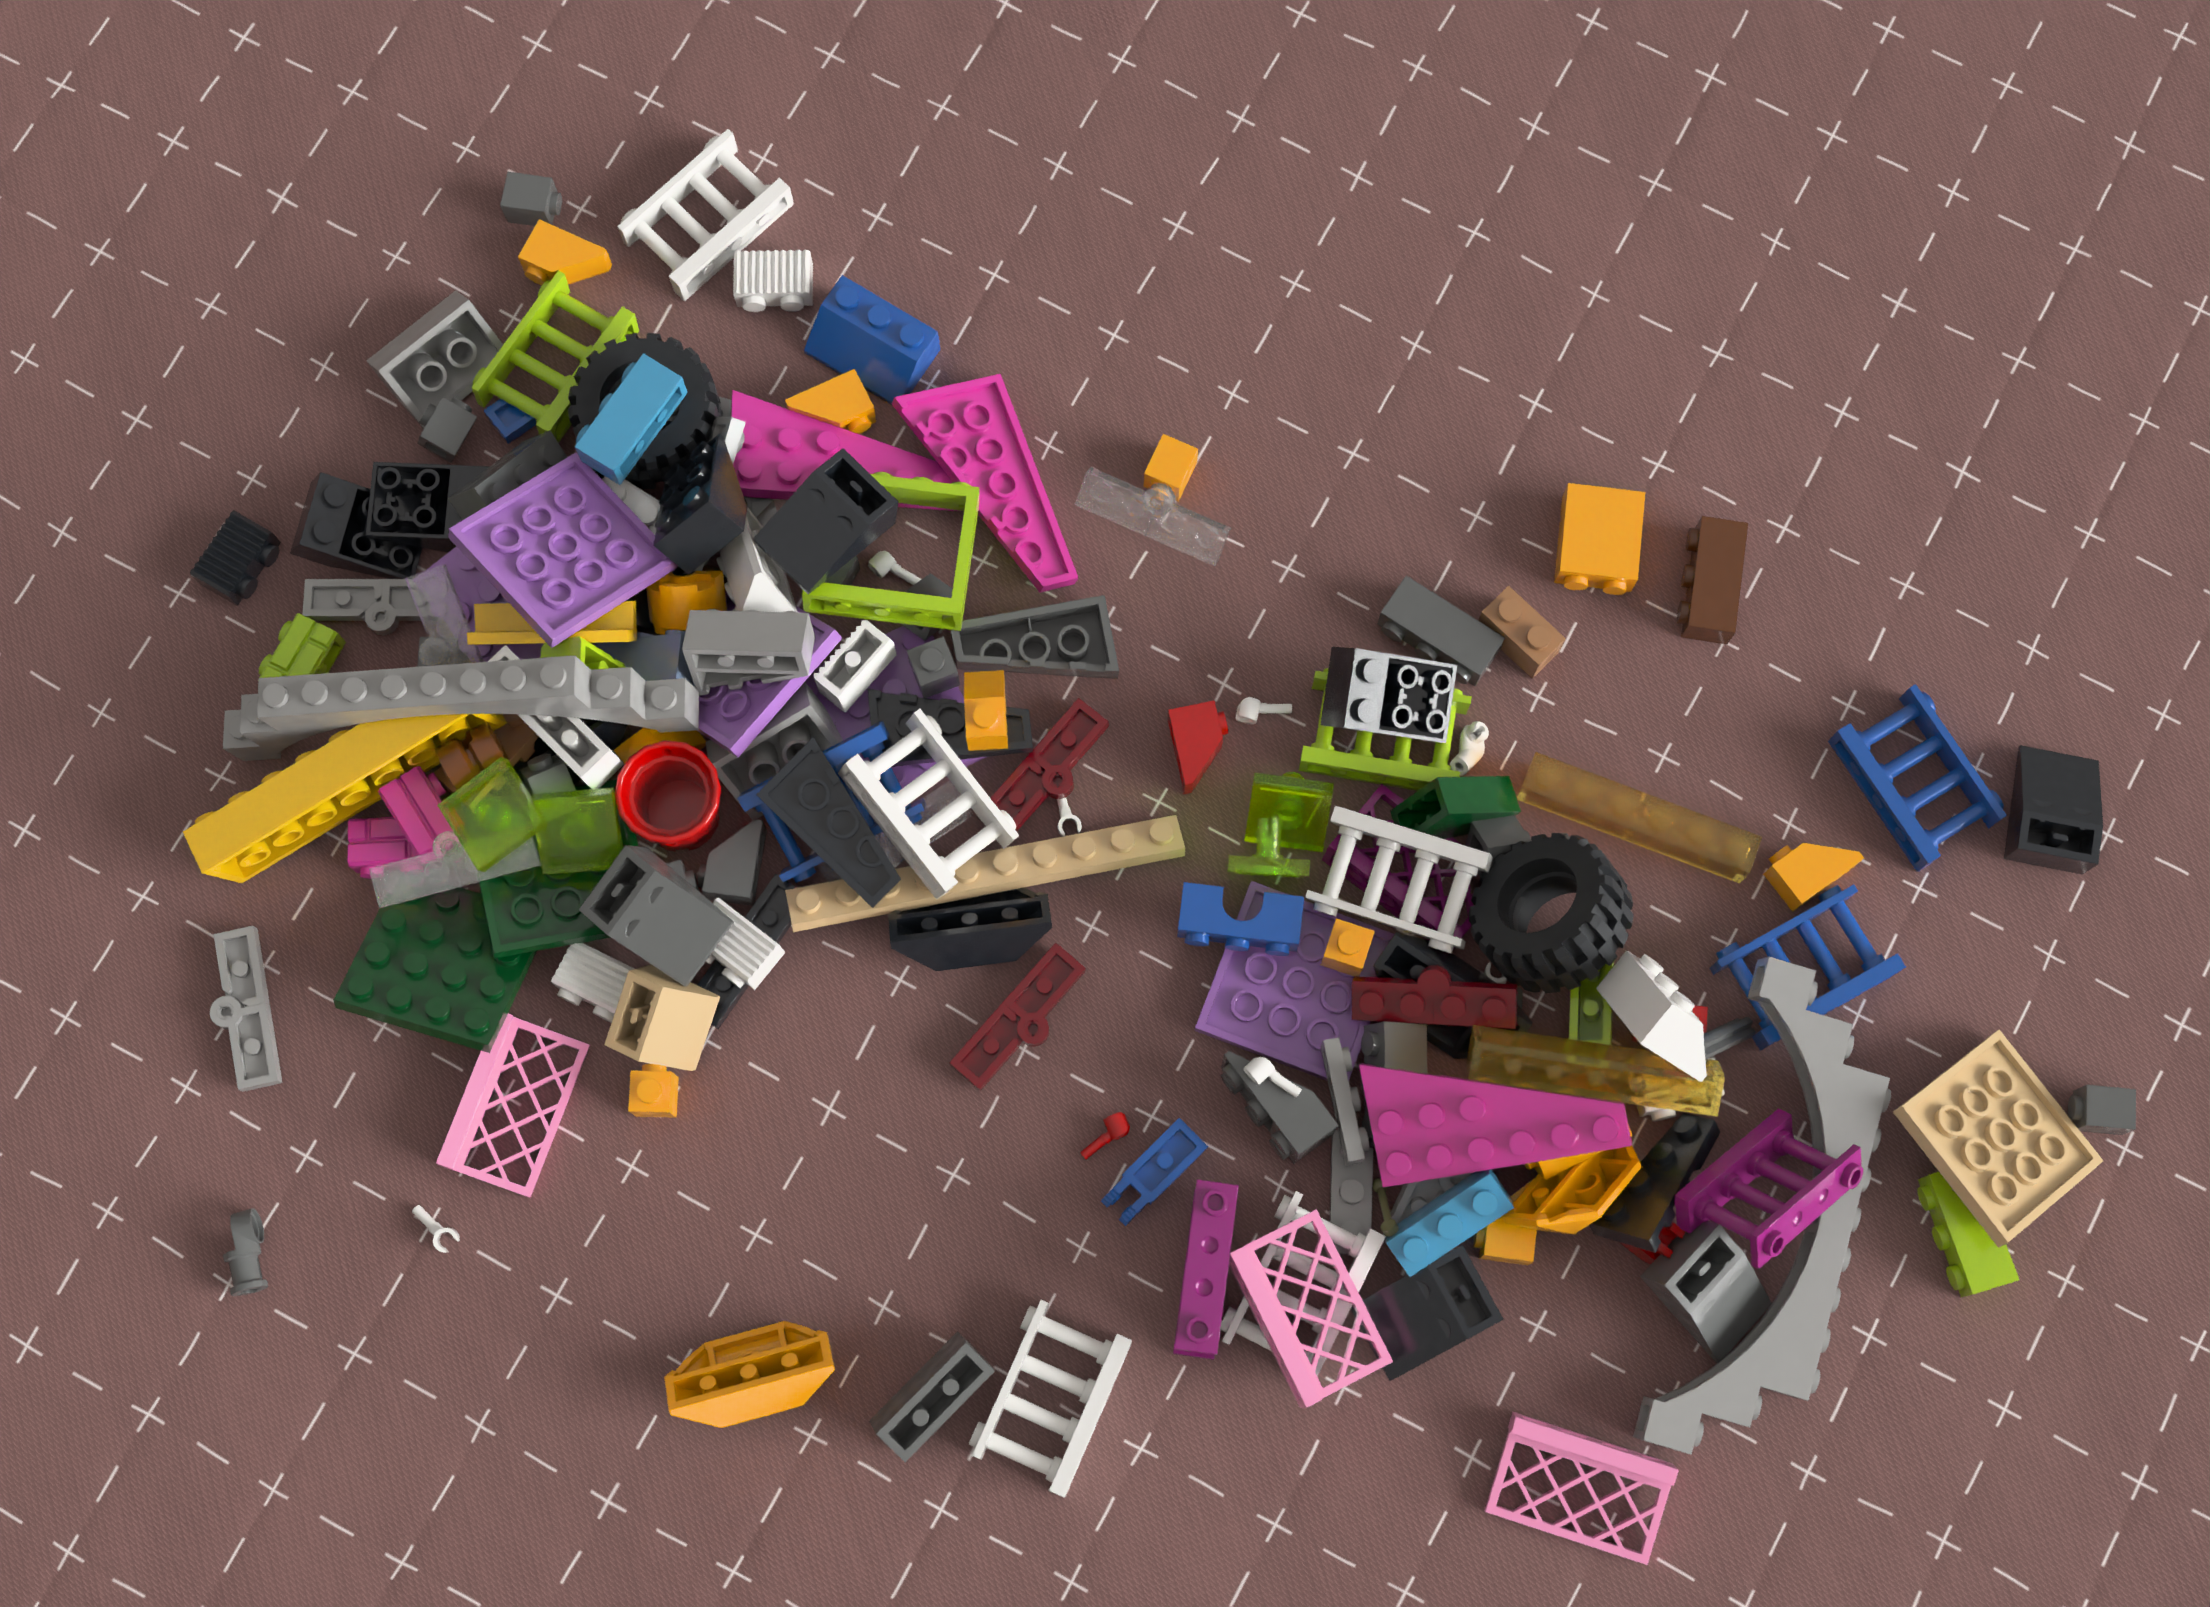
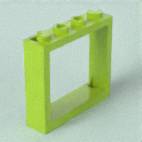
M885 472L871 474L899 501L898 503L964 511L952 597L823 582L809 595L804 590L802 591L804 611L961 631L979 510L980 487L970 486L964 482H952L951 484L933 482L925 477H914L912 479L894 477Z

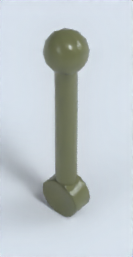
M1377 1178L1373 1181L1372 1188L1378 1193L1384 1219L1380 1228L1384 1236L1390 1237L1398 1232L1399 1227L1395 1220L1391 1218L1386 1195L1388 1187H1383L1381 1178Z

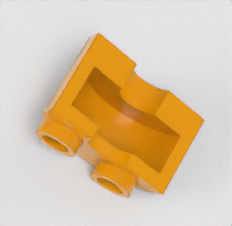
M695 571L685 576H677L670 572L646 588L650 622L654 624L655 632L660 635H665L667 630H686L690 610L717 609L727 611L723 571Z

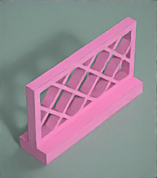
M508 1014L490 1053L481 1051L436 1164L531 1198L590 1045ZM518 1029L535 1034L541 1049L518 1058L512 1045ZM541 1037L552 1040L555 1043L545 1047ZM562 1045L579 1050L573 1066L560 1072L556 1071L548 1054V1051ZM509 1051H511L515 1061L504 1065ZM544 1054L553 1075L530 1085L521 1064ZM517 1066L526 1087L503 1097L497 1083L499 1076L502 1072ZM570 1073L566 1085L563 1087L560 1077ZM556 1080L562 1094L558 1104L542 1111L533 1089ZM495 1089L499 1099L489 1103ZM529 1092L538 1113L515 1123L506 1101ZM502 1104L511 1125L488 1135L482 1122L485 1111ZM555 1111L551 1123L548 1125L545 1115ZM541 1118L547 1132L544 1141L527 1149L518 1127ZM480 1126L484 1137L474 1141ZM514 1130L523 1151L500 1161L491 1140ZM487 1142L496 1163L480 1171L464 1165L470 1149ZM540 1149L534 1164L529 1154ZM523 1156L526 1157L532 1170L525 1187L510 1182L503 1169L504 1165ZM498 1168L502 1178L490 1175L488 1172Z
M1317 1209L1230 1253L1229 1266L1300 1408H1307L1321 1401L1322 1398L1393 1362ZM1309 1222L1312 1223L1319 1237L1314 1253L1292 1246L1297 1229ZM1289 1233L1287 1243L1276 1240ZM1266 1244L1283 1248L1284 1252L1278 1271L1262 1267L1254 1250ZM1322 1247H1324L1329 1258L1320 1255ZM1290 1251L1312 1258L1306 1281L1283 1274ZM1318 1261L1334 1267L1338 1277L1333 1291L1311 1284ZM1267 1275L1276 1277L1273 1287ZM1281 1279L1303 1287L1296 1310L1281 1305L1276 1296ZM1342 1284L1348 1296L1339 1293ZM1309 1289L1331 1296L1325 1319L1302 1312ZM1337 1299L1353 1304L1357 1315L1352 1329L1330 1322ZM1285 1312L1295 1315L1292 1325L1290 1324ZM1300 1318L1322 1325L1316 1348L1299 1342L1296 1330ZM1361 1322L1367 1334L1358 1332ZM1328 1327L1350 1334L1343 1358L1321 1351ZM1356 1337L1372 1342L1379 1359L1367 1365L1351 1361L1350 1357ZM1304 1350L1313 1353L1311 1364ZM1320 1356L1342 1363L1337 1380L1323 1388L1315 1374ZM1348 1366L1358 1369L1345 1376Z
M1512 1412L1508 1425L1509 1431L1485 1506V1512L1648 1565L1671 1485L1674 1486L1678 1474L1676 1466L1670 1462ZM1515 1442L1532 1447L1540 1462L1517 1473L1511 1461ZM1539 1450H1542V1451H1545V1452H1548V1453H1551V1454H1554V1455H1552V1456H1550V1457H1548V1458H1546V1459H1543V1457H1542V1455H1541V1453H1540ZM1561 1458L1573 1460L1580 1475L1558 1486L1547 1465ZM1580 1463L1594 1468L1584 1472ZM1509 1465L1513 1476L1504 1480ZM1543 1468L1554 1489L1531 1499L1521 1479ZM1601 1471L1613 1473L1620 1488L1598 1499L1588 1478ZM1620 1476L1634 1481L1624 1485ZM1517 1481L1527 1503L1513 1510L1498 1506L1497 1501L1501 1489ZM1584 1481L1594 1502L1572 1513L1561 1492ZM1642 1484L1659 1488L1655 1504L1638 1512L1628 1492ZM1624 1494L1634 1515L1612 1526L1602 1505ZM1558 1495L1568 1515L1554 1523L1542 1520L1535 1506ZM1531 1508L1536 1518L1522 1514V1512ZM1598 1508L1608 1529L1594 1536L1583 1534L1575 1519ZM1651 1515L1648 1527H1646L1643 1518ZM1638 1521L1645 1534L1640 1552L1623 1547L1616 1532ZM1572 1522L1576 1531L1562 1526ZM1612 1535L1616 1544L1602 1539Z

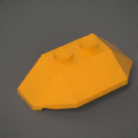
M1633 1146L1604 1150L1547 1180L1538 1174L1513 1203L1514 1208L1502 1216L1504 1222L1540 1231L1576 1234L1604 1214L1642 1167Z
M782 1321L703 1343L680 1364L676 1371L672 1370L664 1377L670 1415L724 1428L803 1406L835 1370L828 1334L821 1330L814 1331L806 1326Z

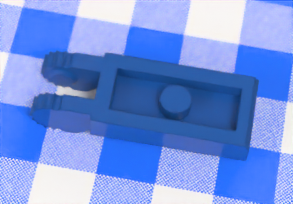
M1178 1118L1122 1174L1123 1178L1106 1194L1101 1202L1107 1208L1110 1205H1114L1131 1185L1141 1197L1122 1212L1119 1220L1126 1226L1147 1204L1151 1206L1208 1149V1146Z

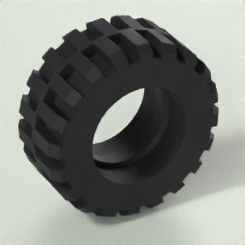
M637 333L625 335L626 341L616 344L615 339L604 343L606 350L600 354L594 350L586 358L589 364L588 367H579L574 375L578 386L573 385L569 390L568 399L571 406L568 408V414L577 438L580 430L587 424L591 425L597 417L603 399L609 393L614 394L622 383V375L628 365L632 362L636 363L643 353L683 378L688 393L681 401L677 416L670 425L656 435L625 478V480L635 485V482H640L643 489H655L656 482L663 481L664 475L672 466L677 463L682 465V463L690 458L693 450L701 442L706 441L708 443L712 433L713 422L716 420V417H723L711 373L707 365L701 363L699 355L692 348H685L684 350L681 341L672 337L667 338V341L663 342L660 334L647 333L646 338L639 339Z
M1552 833L1549 838L1546 834L1532 836L1530 842L1524 843L1519 841L1511 846L1513 850L1506 855L1501 853L1494 859L1495 865L1488 873L1483 872L1480 877V882L1482 883L1480 888L1475 887L1471 901L1475 906H1470L1469 922L1472 924L1471 933L1473 939L1479 945V949L1509 982L1522 986L1526 991L1535 993L1540 992L1542 989L1545 993L1560 992L1561 987H1566L1568 990L1580 987V982L1586 978L1592 981L1599 976V970L1605 964L1610 966L1617 958L1615 952L1619 947L1623 948L1629 935L1625 930L1631 929L1634 916L1631 911L1633 899L1627 889L1628 885L1604 853L1595 844H1590L1583 837L1578 835H1571L1569 837L1567 833ZM1576 893L1570 909L1558 922L1544 930L1526 933L1532 917L1540 907L1557 896Z

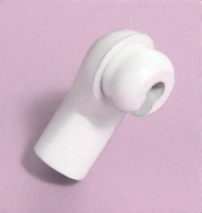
M1474 721L1470 725H1466L1460 733L1459 753L1450 763L1451 770L1459 771L1460 776L1467 774L1484 754V740L1489 735L1488 728L1484 723Z

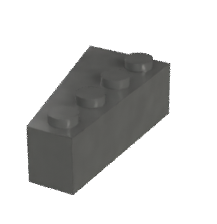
M1105 595L962 621L961 631L950 630L957 669L979 671L1004 670V672L1118 679L1119 667Z

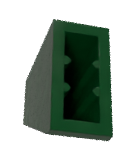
M1510 776L1437 777L1394 807L1390 812L1394 824L1447 839L1468 834L1471 822L1511 815L1516 816L1521 810Z

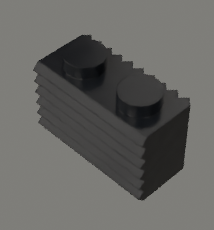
M233 510L230 512V516L226 518L225 523L222 524L221 529L217 531V535L213 537L212 542L208 544V548L204 550L199 561L195 563V567L191 569L190 575L203 587L238 606L243 598L248 599L255 592L258 585L257 577L265 566L270 567L276 561L280 552L278 546L281 542L273 532Z

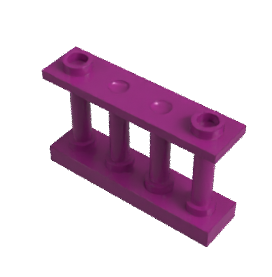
M1778 1108L1675 1194L1676 1223L1682 1230L1691 1233L1703 1222L1711 1220L1750 1240L1751 1265L1759 1269L1772 1257L1778 1256L1791 1240L1848 1190L1854 1189L1860 1183L1863 1176L1861 1147L1853 1144L1835 1159L1794 1139L1792 1114ZM1789 1154L1822 1170V1172L1810 1181L1774 1162L1781 1156ZM1762 1175L1796 1192V1194L1786 1203H1783L1748 1184L1756 1177ZM1738 1198L1771 1216L1758 1226L1722 1208V1206L1730 1199Z
M1197 1180L1173 1349L1174 1355L1214 1360L1215 1355H1217L1239 1185Z

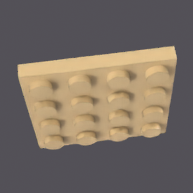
M2000 1030L1988 1036L1893 1111L1998 1248L2010 1242L2103 1162V1159Z

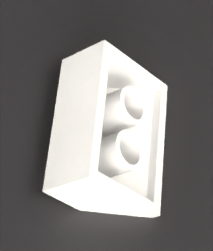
M747 507L744 531L719 550L721 556L717 558L721 571L728 578V582L724 584L725 589L731 600L736 604V608L732 611L798 612L785 572L753 541V538L763 526Z
M1626 950L1596 989L1640 1044L1702 1082L1706 1077L1703 1024L1691 1011L1695 1005L1677 991L1679 986L1662 973L1664 969L1655 960L1645 954L1639 959Z

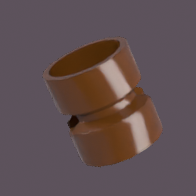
M487 721L466 731L464 740L455 737L435 748L444 771L460 794L480 784L482 775L485 774L493 777L511 767L510 760L502 744Z

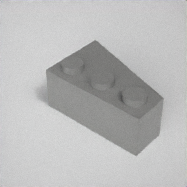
M690 610L682 651L695 688L699 691V696L709 694L710 688L728 684L730 690L742 688L743 681L761 678L763 684L808 676L815 634L809 613H799L796 611L760 612L757 610Z

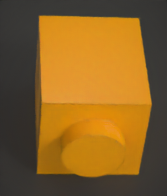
M1163 434L1144 472V487L1148 489L1151 495L1158 499L1168 500L1171 498L1179 502L1197 464L1198 448Z
M1336 918L1320 965L1359 977L1375 931Z

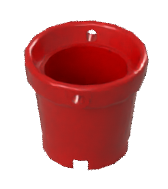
M664 740L641 748L628 758L619 772L614 796L620 817L633 833L668 851L687 848L689 851L694 850L711 839L719 825L720 817L718 814L721 786L717 770L704 752L685 742Z

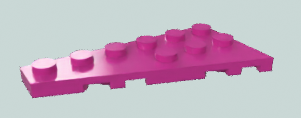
M1001 374L894 397L892 406L951 481L964 482L970 486L980 487L978 515L1039 593L1075 584L1079 577Z
M732 390L731 417L745 422L743 429L744 443L741 450L736 454L733 463L744 497L788 500L813 471L842 448L870 474L885 472L894 477L909 479L925 477L933 482L952 483L944 470L934 460ZM898 503V507H904V508H919V509H934V510L960 511V510H952V509H944V508H936V507H928V506H920V505H912V504Z
M1359 1064L1383 1187L1632 1145L1623 1102Z

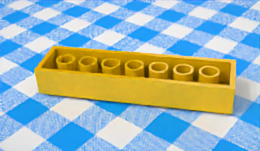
M452 714L397 718L358 724L350 730H342L335 733L329 738V743L321 748L299 755L295 759V763L285 770L275 771L266 775L261 780L262 784L252 790L233 795L228 800L229 804L221 809L199 816L195 820V824L184 830L183 834L203 874L244 883L381 800L382 798L378 793L381 787L395 779H399L401 775L415 767L420 766L424 772H427L439 765L440 761L435 751L436 747L455 737L464 740L466 731L485 721L489 723L493 731L507 722L503 714Z

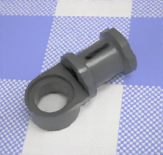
M255 1208L234 1213L230 1217V1225L235 1250L224 1254L223 1259L224 1262L229 1263L233 1282L230 1294L231 1296H241L262 1291L269 1286L268 1281L262 1278L258 1256L262 1253L260 1244L264 1242V1228L260 1215Z

